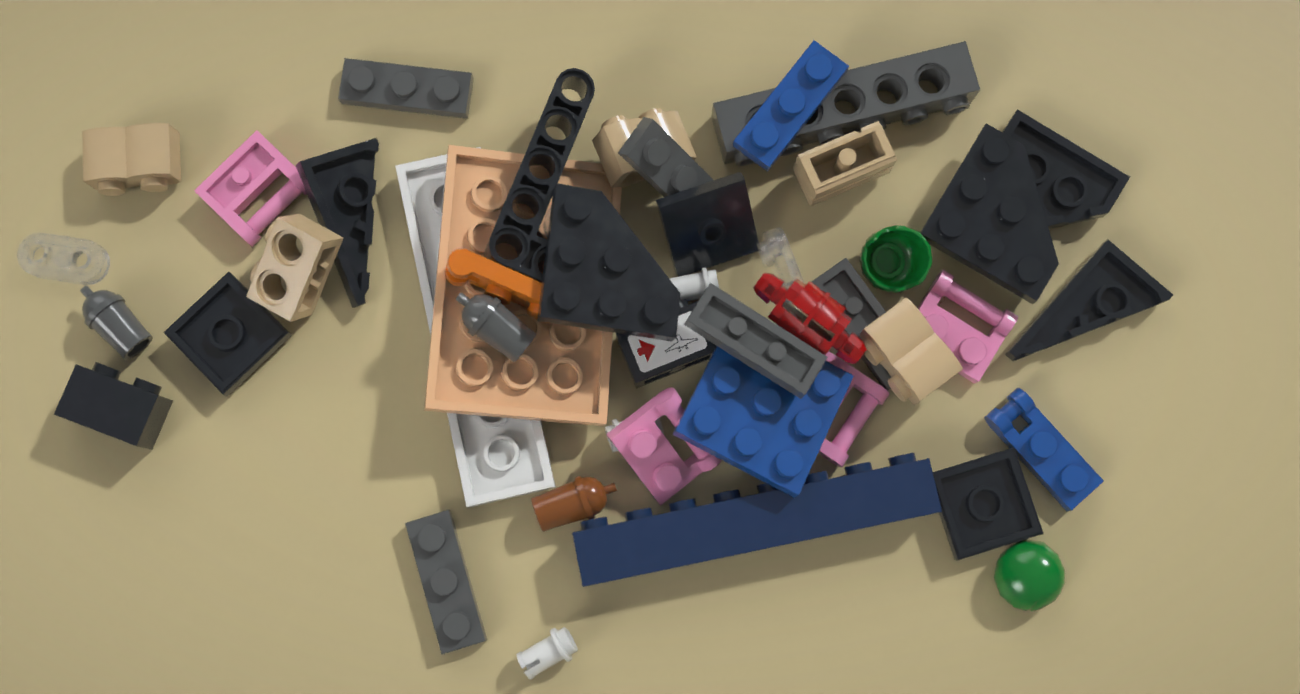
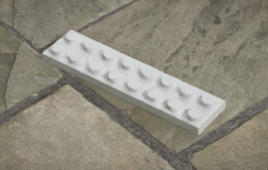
M447 154L395 166L430 334ZM447 413L466 507H474L556 488L541 421Z

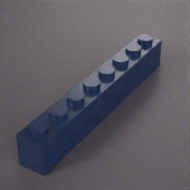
M909 453L888 458L890 466L873 470L871 462H865L844 467L846 476L829 479L827 471L808 474L800 494L795 498L764 483L757 485L758 494L741 497L739 489L713 494L714 503L697 506L696 500L693 498L669 503L670 512L653 515L651 507L626 512L625 522L609 525L607 517L580 522L582 530L572 532L582 586L586 587L940 513L942 510L930 459L916 461L915 453Z

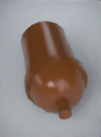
M578 476L574 478V481L531 498L539 525L542 531L545 532L587 518L589 520L596 518L595 515L602 512L606 507L607 494L616 492L617 489L615 483L603 486L601 481L594 477Z

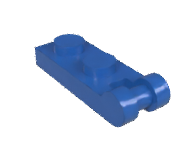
M1016 388L1007 396L1008 402L1002 408H994L984 419L1009 449L1015 448L1019 460L1066 511H1072L1104 480L1040 412L1032 398L1022 389ZM1021 416L1028 425L1018 433L1013 427L1012 422Z

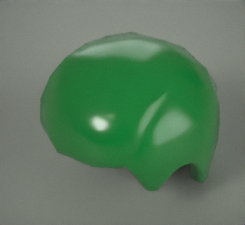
M897 225L885 227L873 233L866 239V243L862 246L859 256L862 274L874 288L889 293L903 292L920 285L926 279L933 263L931 246L923 235L911 228Z
M1025 539L1016 542L1000 554L996 562L994 580L1000 596L1014 608L1024 611H1036L1053 603L1061 594L1065 584V569L1059 555L1044 542Z

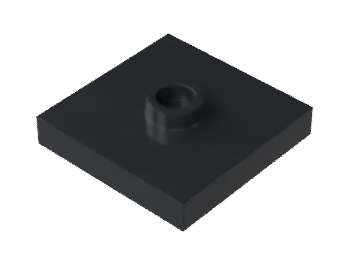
M741 172L656 200L674 270L678 277L701 271L704 267L707 269L760 251L746 182Z
M229 271L163 332L225 396H229L292 336L267 308L246 297L248 289Z
M1014 447L933 472L942 510L939 515L954 560H961L1044 534Z

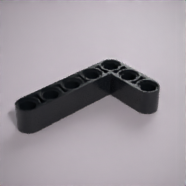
M577 68L567 69L560 73L556 79L485 248V258L541 283L543 274L539 270L538 263L545 261L547 240L537 236V232L553 196V189L560 179L594 96V81L585 71ZM562 90H574L579 94L581 100L571 101L567 99ZM557 127L563 131L566 138L563 140L553 139L546 132V128ZM532 165L543 166L549 172L550 177L548 179L536 178L530 172L529 167ZM520 203L526 204L532 209L534 217L522 219L514 213L512 206ZM500 243L510 244L516 249L518 257L512 260L503 259L496 252L495 246Z

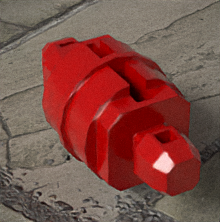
M763 273L753 289L756 295L766 304L771 301L776 305L768 316L770 320L824 355L833 347L837 350L835 355L847 363L856 364L867 347L864 341L852 332L849 335L844 331L852 318L844 313L846 308L833 299L828 291L825 293L810 281L804 284L798 278L787 289L783 286L785 281L774 274ZM786 301H791L793 305H795L797 308H799L801 311L807 314L808 317H806L793 306H790L788 303H786ZM812 319H814L828 331L834 333V336L832 337L831 335H829L824 329H822L820 326L814 323Z

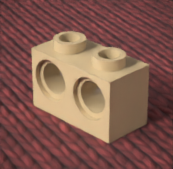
M301 214L277 217L266 232L265 241L267 245L263 255L250 273V281L252 283L246 297L291 322L313 314L343 237ZM297 237L302 243V254L296 246ZM281 277L286 282V292L283 290L281 286Z

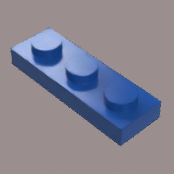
M813 40L735 138L733 147L768 172L843 78L849 65Z

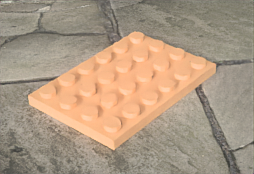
M449 145L447 150L424 411L605 426L608 413L613 332L537 321L526 313L528 308L511 301L509 305H503L537 334L515 362H512L476 335L472 336L468 333L469 329L462 320L464 306L456 298L462 292L471 299L475 295L484 294L485 289L469 282L462 286H455L449 283L445 277L448 258L456 249H466L484 257L485 248L525 154ZM567 159L558 184L602 191L620 214L622 187L612 188L610 186L602 164ZM532 165L529 167L530 172L536 178L548 179L550 177L549 172L543 166ZM552 198L537 232V236L546 240L548 237ZM520 203L512 206L514 213L522 219L534 217L532 209L526 204ZM500 243L495 246L496 252L503 259L512 260L518 257L516 249L510 244ZM540 261L538 267L543 274L544 261Z

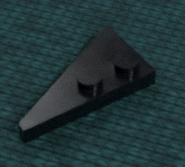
M377 138L305 159L296 164L318 223L343 237L334 263L352 308L366 303L365 294L369 289L370 272H367L368 247L372 245L374 209L372 207V198L376 192V180H373L375 154L379 150Z
M1107 239L1097 248L1005 355L1012 361H1016L1170 300L1173 294Z

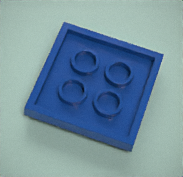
M716 346L673 435L795 498L800 494L854 375L825 361L808 392L800 399Z

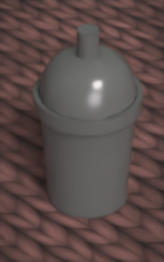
M87 285L80 290L86 297L82 306L85 324L89 329H94L124 360L133 358L150 344L153 336L127 307L125 299L120 294L116 295L114 292L107 290L93 292Z
M461 292L456 298L464 306L462 320L469 329L468 333L472 336L476 335L512 362H515L537 335L500 303L502 300L498 297L493 298L490 295L478 294L469 299Z

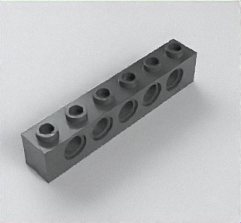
M966 41L847 70L843 78L812 115L814 122L805 125L781 156L797 153L806 144L819 141V144L822 145L853 131L858 132L862 127L879 121L884 130L887 128L886 124L902 121L903 125H912L927 119L928 114L944 110L945 115H952L968 109L979 93L980 86ZM927 80L932 82L938 92L934 94L926 93L920 88L919 81ZM775 88L713 103L711 117L724 165L733 162L736 163V166H746L755 163L733 147V141ZM882 90L889 91L895 96L897 102L886 104L878 98L877 92ZM842 100L848 101L854 106L856 112L853 114H843L837 110L835 103Z

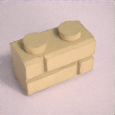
M877 121L862 127L859 133L853 131L797 155L793 170L810 206H813L890 173L897 159L882 125Z

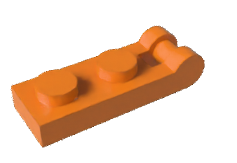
M456 249L450 254L445 268V277L449 283L455 286H462L468 282L485 289L484 294L490 295L493 298L498 297L502 300L500 302L502 304L509 305L512 301L528 308L526 313L537 320L541 282L466 249Z

